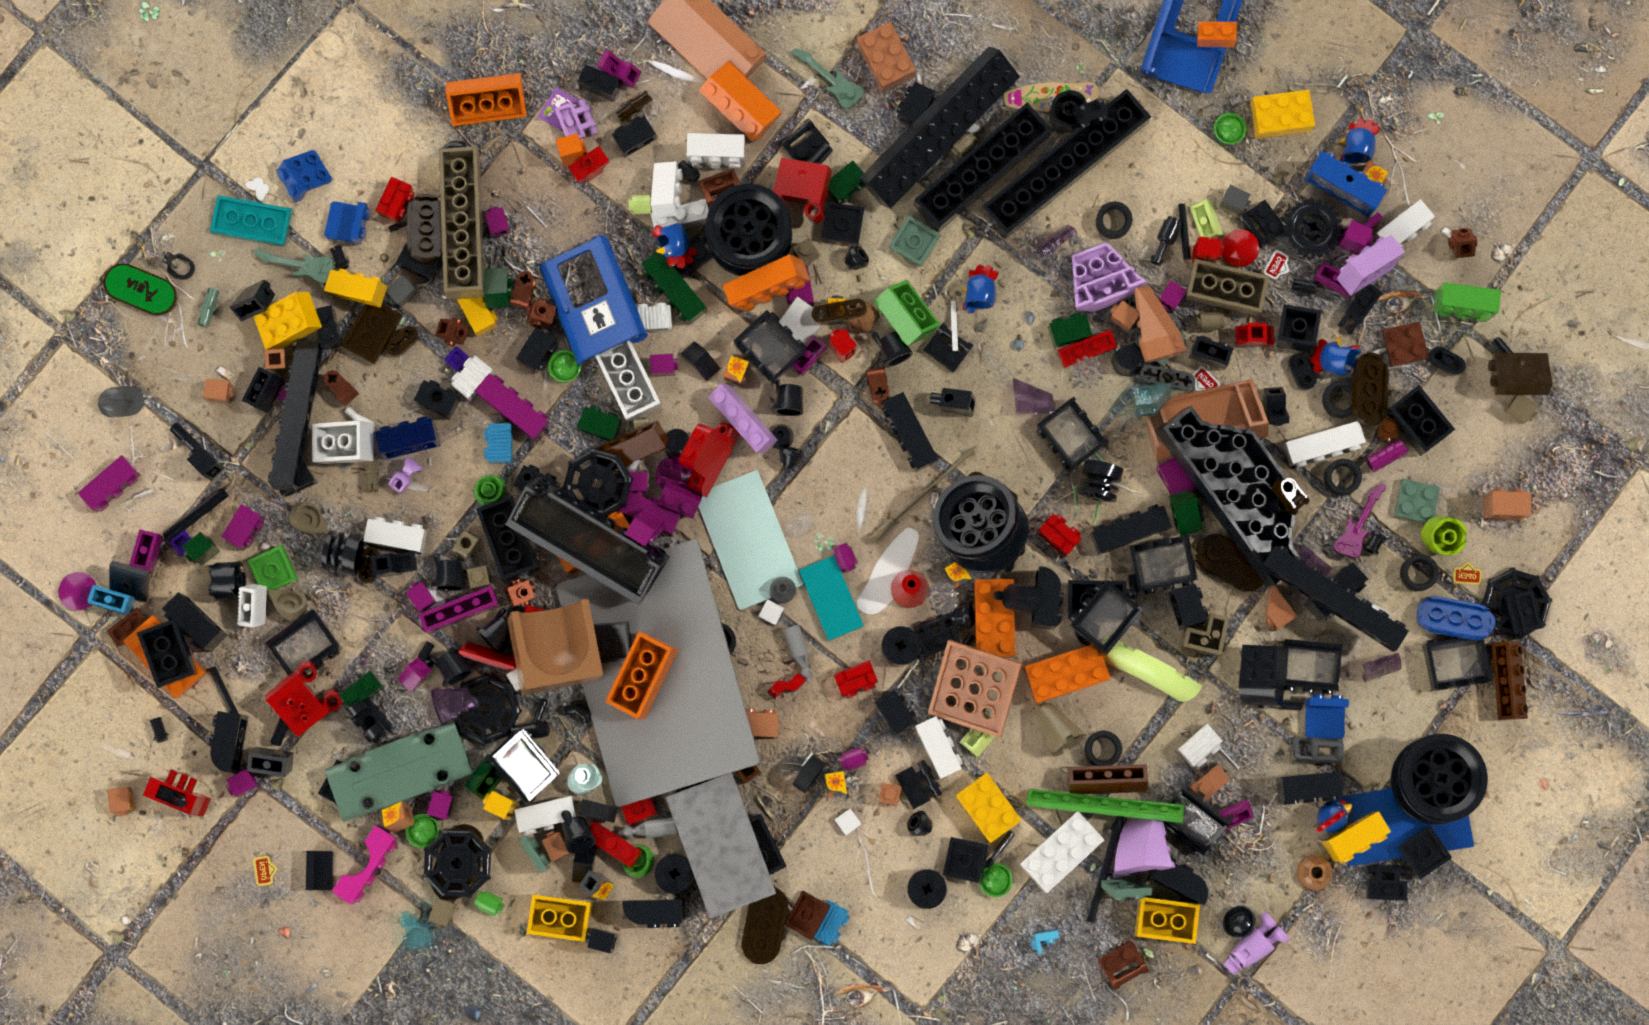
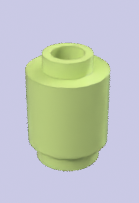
M632 195V199H629V211H633V214H650L652 212L650 195Z

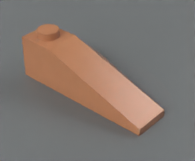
M1151 287L1135 288L1136 310L1140 315V321L1137 323L1138 328L1141 329L1139 345L1145 362L1171 359L1186 352L1180 331Z

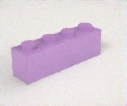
M720 384L708 397L756 453H766L778 441L730 385Z

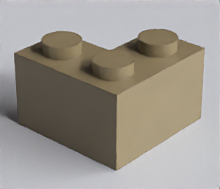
M1210 613L1208 614L1204 631L1187 627L1184 629L1181 648L1216 657L1221 656L1230 617Z

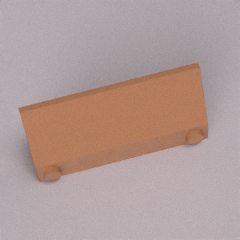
M664 0L647 21L663 39L706 79L728 61L748 78L766 60V53L710 0Z
M1252 379L1141 404L1156 461L1170 459L1173 456L1158 437L1155 430L1179 411L1191 405L1202 421L1244 430H1254L1259 438L1268 437L1269 422Z

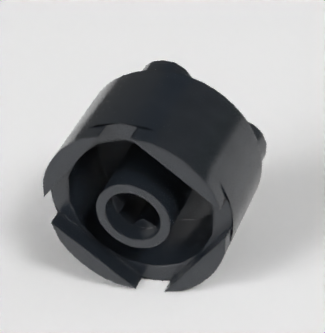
M1066 90L1056 95L1049 108V122L1061 132H1074L1080 125L1072 112V108H1077L1078 105L1087 103L1085 97L1075 90Z
M240 561L218 562L209 566V575L211 577L209 594L214 596L217 601L240 599L238 597L240 595L238 593L240 591L239 588L247 584L246 573L241 572L240 568L244 566Z
M904 626L894 627L884 635L881 651L884 658L890 664L903 667L911 664L917 658L920 651V640L912 629ZM903 642V646H906V649L903 648L902 651H898V647L895 644Z
M667 855L658 862L655 868L657 884L668 893L684 892L692 885L695 878L688 858L683 855ZM674 868H677L680 876H677L674 880L672 879L673 876L670 875V871H674Z
M924 869L917 871L908 881V897L914 905L920 908L931 909L937 907L946 896V882L934 870ZM928 883L932 891L925 895L924 890L921 888Z

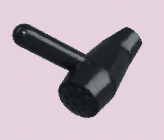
M543 698L540 700L531 723L511 727V734L516 730L524 729V731L527 730L533 736V739L548 737L550 726L547 721H541L548 703L547 699Z

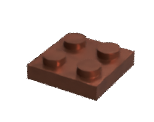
M1420 321L1382 330L1391 367L1429 358Z
M802 890L785 922V926L813 940L830 905Z

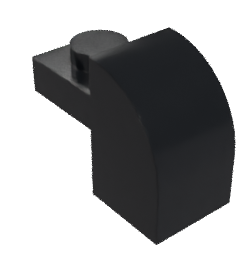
M1283 387L1263 388V406L1269 424L1281 426L1289 423V414L1286 410V393Z
M414 551L371 556L373 574L375 576L402 575V573L418 571Z

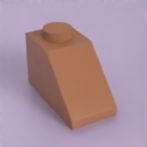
M1275 585L1269 588L1264 614L1266 617L1265 622L1270 629L1274 628L1277 631L1296 618L1297 615Z
M1217 764L1190 785L1188 789L1194 795L1199 791L1204 793V802L1225 785L1230 778L1220 765Z

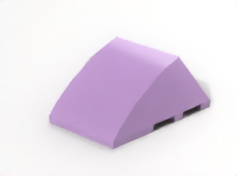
M1107 242L1072 255L1076 310L1095 312L1122 302V300L1125 301L1135 294V288L1143 287L1147 283Z
M1128 818L1122 829L1116 851L1114 879L1129 877L1131 873L1146 870L1175 868V864L1171 861L1169 855L1171 851L1170 846H1167L1165 840L1166 831L1163 821Z

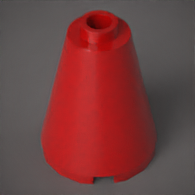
M904 570L894 577L891 583V594L894 601L905 608H915L921 605L928 597L929 584L925 576L920 572ZM908 584H913L914 587L910 588Z

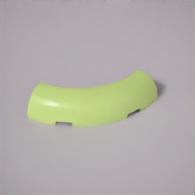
M1104 636L1102 641L1103 645L1109 639L1108 636ZM1118 641L1107 655L1102 654L1106 664L1151 684L1177 701L1185 702L1193 699L1202 688L1201 684L1177 672L1175 668L1138 649L1134 650L1124 645L1123 642Z

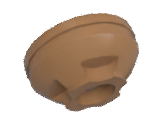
M1309 855L1298 864L1297 878L1305 888L1314 891L1321 890L1331 882L1333 875L1332 867L1324 857ZM1314 867H1319L1322 870V876L1318 879L1314 878L1311 874Z

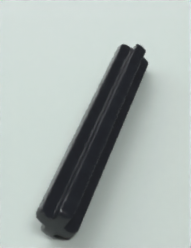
M220 488L163 532L164 538L170 541L226 499L229 495L225 489Z

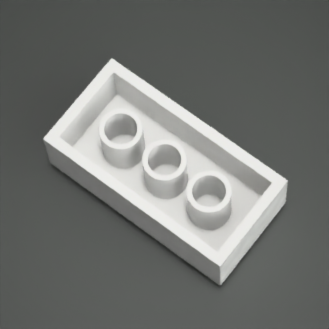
M629 340L595 356L627 423L633 421V418H640L662 407Z
M1076 811L1019 865L1045 893H1048L1096 849L1104 839L1080 812Z

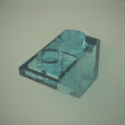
M1171 383L1133 387L1136 417L1156 415L1171 399Z
M402 912L400 923L406 932V936H403L405 947L412 951L435 946L432 927L411 912Z

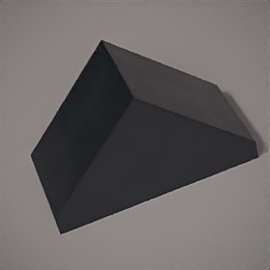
M695 341L681 353L706 381L721 369L710 354Z
M597 845L583 853L575 854L572 882L581 883L588 870L594 871Z

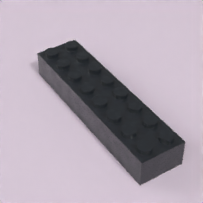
M1028 102L1025 103L915 198L913 205L939 233L1049 138L1052 133L1051 127Z

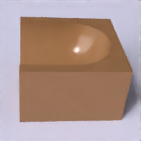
M583 599L574 604L551 610L530 613L515 611L510 613L507 622L521 695L597 682L603 676L589 599Z

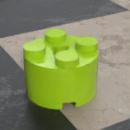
M1437 515L1429 519L1420 532L1423 543L1429 551L1445 556L1460 553L1467 542L1465 541L1467 535L1465 525L1458 519L1443 515Z

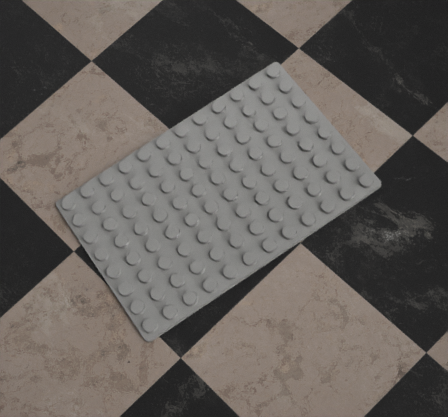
M694 539L663 549L670 558L647 596L639 605L588 574L556 585L561 607L574 604L583 599H589L593 624L629 622L631 644H633L639 631L647 632L679 649L646 719H636L605 702L624 661L601 663L603 676L600 680L582 684L614 801L618 807L760 763L698 541ZM644 556L624 562L619 572L645 587L655 567L644 560Z

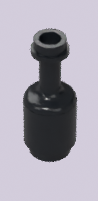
M1168 216L1163 221L1157 235L1160 245L1155 256H1151L1150 262L1152 264L1161 266L1163 263L1162 257L1167 246L1174 245L1181 230V220Z

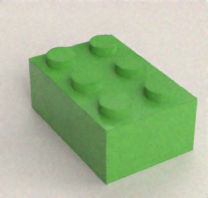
M908 280L888 287L874 300L879 311L885 315L889 324L896 330L900 339L907 346L927 338L941 325Z
M1444 282L1435 291L1433 312L1439 313L1438 315L1442 317L1455 315L1459 319H1469L1470 317L1476 318V321L1487 322L1499 313L1501 290Z

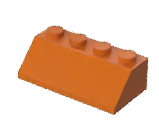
M730 61L714 72L698 90L752 142L760 140L783 113Z
M521 73L446 82V97L452 126L527 117Z

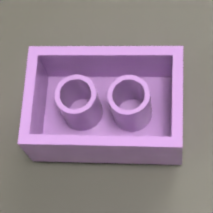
M1392 235L1385 239L1381 237L1372 247L1366 246L1359 255L1356 256L1354 254L1346 260L1347 264L1340 269L1341 273L1337 280L1349 295L1352 296L1393 270L1405 251Z

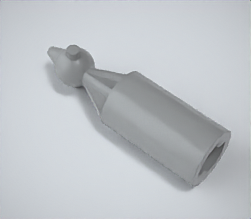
M795 625L784 629L783 633L793 660H796L801 666L802 677L809 683L812 682L813 670L808 668L809 651L800 626Z
M673 817L644 821V823L635 828L625 825V828L619 831L618 835L630 840L633 834L654 838L676 835L678 832Z

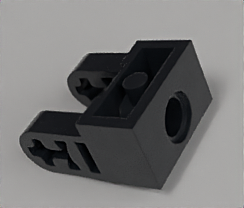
M367 698L365 701L358 700L347 710L352 716L351 721L357 727L361 726L365 731L363 735L369 742L378 743L395 729L370 698ZM369 717H374L376 720L375 725L372 727H368L366 723Z

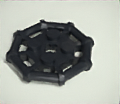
M591 448L590 451L568 462L569 466L564 485L562 486V489L566 491L568 496L577 498L573 490L578 488L584 498L582 500L583 505H586L587 501L598 504V511L604 517L628 505L627 499L634 478L629 474L619 454L615 455ZM598 458L611 462L609 466L598 464ZM592 459L593 464L584 470L579 466ZM616 466L623 478L618 479L612 468ZM575 470L580 473L578 484H572ZM597 478L598 481H603L601 489L593 487L594 479ZM618 483H624L621 496L619 497L616 495ZM611 498L616 501V503L604 509V502Z
M1511 567L1508 571L1487 580V587L1481 605L1486 606L1491 614L1493 613L1491 608L1496 607L1498 614L1502 617L1499 621L1495 617L1494 632L1498 631L1517 637L1519 640L1536 631L1513 635L1512 628L1503 625L1506 620L1510 621L1504 597L1533 591L1532 588L1534 586L1541 597L1537 599L1535 596L1536 604H1542L1539 613L1543 628L1546 626L1545 621L1550 604L1553 601L1544 588L1539 575L1535 576ZM1510 578V585L1502 588L1499 585L1503 581ZM1517 578L1529 581L1528 586L1517 583ZM1495 589L1499 592L1496 602H1491Z
M485 673L483 676L466 682L462 681L452 705L449 706L459 736L463 735L480 743L481 746H486V744L504 737L509 738L511 736V727H514L519 714L522 713L513 685L491 676L490 673ZM484 683V689L473 693L470 689ZM492 684L503 690L497 694L489 690V686ZM465 693L469 694L466 705L460 706ZM506 694L512 708L505 707L502 697ZM488 704L490 712L483 715L480 707ZM459 711H465L468 719L467 723H463ZM505 713H511L506 725L503 726L501 721ZM471 725L482 729L481 735L468 729ZM498 726L501 730L487 735V729Z
M443 829V832L423 849L425 851L423 879L425 878L442 898H472V895L492 877L490 876L491 853L493 851L476 835L473 829ZM451 838H465L463 844H452ZM446 841L447 846L440 853L435 851L439 845ZM470 841H472L481 851L475 854L474 851L468 846ZM432 856L437 857V869L432 870ZM483 857V871L477 870V858ZM456 858H459L462 862V866H459V869H455L456 867L452 865V861H455ZM439 873L444 878V880L446 881L444 886L434 877V875ZM474 874L479 876V878L469 887L467 881L471 879ZM451 883H462L463 889L449 888Z

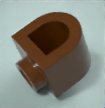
M1391 418L1383 420L1377 427L1376 438H1380V441L1385 443H1392V441L1397 440L1399 433L1397 421Z

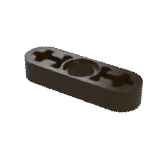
M859 298L818 305L812 310V318L818 324L858 318L866 314L867 305ZM858 303L860 304V306H863V308L860 309V312H857L855 309L850 310L851 314H849L847 305H849L850 308H855L856 304ZM838 306H842L845 309L842 316L834 314ZM828 308H830L832 318H830L829 314L823 315V319L816 316L820 310L823 313H828Z

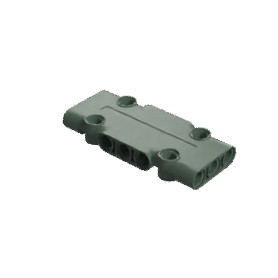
M454 721L432 730L424 731L421 734L410 735L363 753L359 757L351 758L348 761L325 769L343 822L374 812L380 808H387L401 801H407L431 792L437 787L447 785L450 782L473 774ZM429 734L435 737L431 745H427L424 741V738ZM354 762H359L361 765L360 770L357 772H352L350 769ZM440 771L448 773V778L445 781L438 780V773ZM367 798H371L374 802L373 807L370 809L364 807V801Z

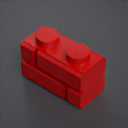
M391 177L375 209L376 213L398 223L406 215L407 209L405 207L407 203L414 198L415 192H413L412 185Z
M1199 237L1193 246L1192 262L1195 259L1212 263L1220 261L1224 251V245H1221V240L1218 238Z
M838 328L829 335V348L836 354L841 363L846 362L856 354L857 344L850 338L846 329L839 330Z
M1052 514L1038 529L1037 533L1066 557L1081 541V533L1074 527L1069 528L1065 524L1067 521L1060 514Z
M870 660L833 675L841 696H846L847 699L858 695L857 691L864 689L866 692L876 688L875 684L878 683Z

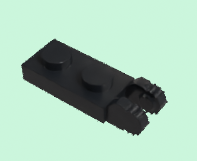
M1372 284L1361 289L1337 326L1341 328L1346 323V320L1351 317L1355 320L1347 331L1351 335L1383 292Z

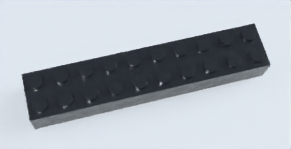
M989 46L859 177V180L880 205L891 209L1020 78L1000 49Z
M1125 89L1107 104L1109 118L1102 121L1094 119L1091 121V125L1077 128L982 206L981 212L1004 239H1007L1149 123L1151 119L1150 114L1128 89Z

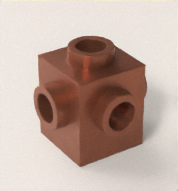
M1460 228L1452 230L1451 238L1448 239L1449 249H1452L1455 257L1475 256L1478 242L1477 236L1473 234L1471 229Z
M534 300L526 308L525 315L528 316L526 323L531 324L534 328L548 329L552 324L556 306L548 304L545 300Z
M440 318L435 337L444 340V344L455 347V344L464 345L469 327L463 325V321L456 318Z
M519 577L511 580L510 585L503 587L510 606H524L531 603L530 599L535 598V587L528 579Z

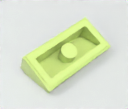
M1206 199L1190 206L1200 237H1209L1211 239L1223 235L1211 200Z
M971 728L959 743L978 757L995 736Z

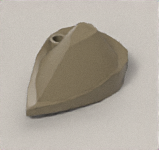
M309 501L300 502L291 510L289 521L294 528L306 533L328 535L326 523L319 509Z
M267 590V594L276 610L284 618L296 620L305 614L308 604L303 594L288 590Z

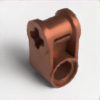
M523 271L518 274L513 289V299L510 300L511 306L526 309L528 304L531 305L535 280L530 272ZM526 277H528L530 282H527L526 285H524L522 280H525Z
M885 367L865 370L872 400L875 404L882 405L884 401L889 399ZM878 392L883 394V398L879 397Z
M331 370L324 375L325 384L344 406H347L359 395L358 391L337 371ZM330 378H336L337 383L331 382Z

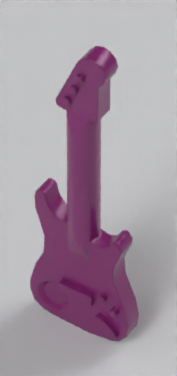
M1379 484L1368 493L1369 499L1356 525L1352 524V517L1349 518L1347 530L1334 544V550L1337 553L1353 559L1360 557L1362 542L1369 534L1368 529L1362 531V528L1375 502L1379 500L1382 492L1386 490L1385 484Z

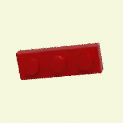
M1111 330L1061 348L1057 350V353L1065 369L1117 349L1118 346Z
M594 820L590 825V829L596 839L595 845L632 868L642 851Z

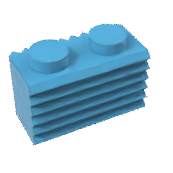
M488 424V429L484 430V438L488 440V448H484V458L488 459L489 464H513L512 424Z
M96 585L92 586L88 598V603L93 606L123 615H128L132 611L135 598L130 595Z
M828 900L827 904L830 905V908L814 937L830 946L831 943L836 944L841 935L838 930L841 925L845 927L850 916L847 915L848 910Z

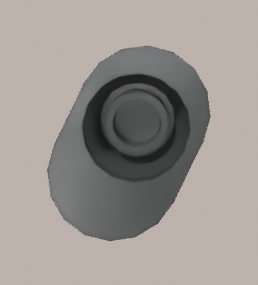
M131 386L106 389L101 393L98 400L99 410L107 417L132 416L137 414L144 405L143 394L139 389Z

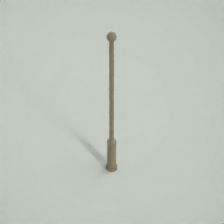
M968 449L967 453L894 518L888 519L867 538L874 544L879 537L896 523L900 516L966 458L973 456L975 453L974 449Z

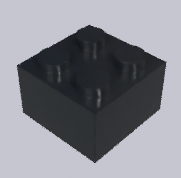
M1284 304L1276 347L1314 353L1322 310Z
M1196 584L1174 589L1169 593L1179 631L1187 627L1201 625L1207 621L1208 611L1206 606H1202V591L1200 587L1197 588Z

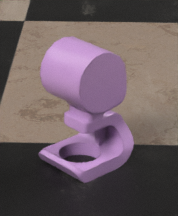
M411 457L406 458L403 472H397L388 484L400 495L411 485L410 478L413 476L412 473L424 471V468Z

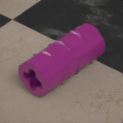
M1399 439L1367 457L1366 462L1371 471L1376 472L1393 461L1400 459L1408 451L1404 443Z

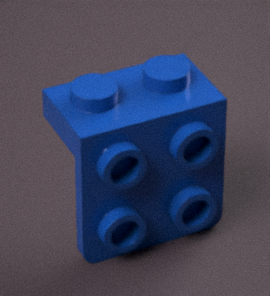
M314 150L283 160L276 171L278 178L284 183L289 196L293 198L295 203L301 201L307 191L329 184L332 181V177Z
M333 201L325 228V237L361 245L362 239L366 236V221L370 218V210L367 204L358 202V205Z
M1312 694V698H1307L1305 736L1307 738L1343 739L1345 733V708L1349 707V699H1343L1342 695H1331V698H1324V695Z

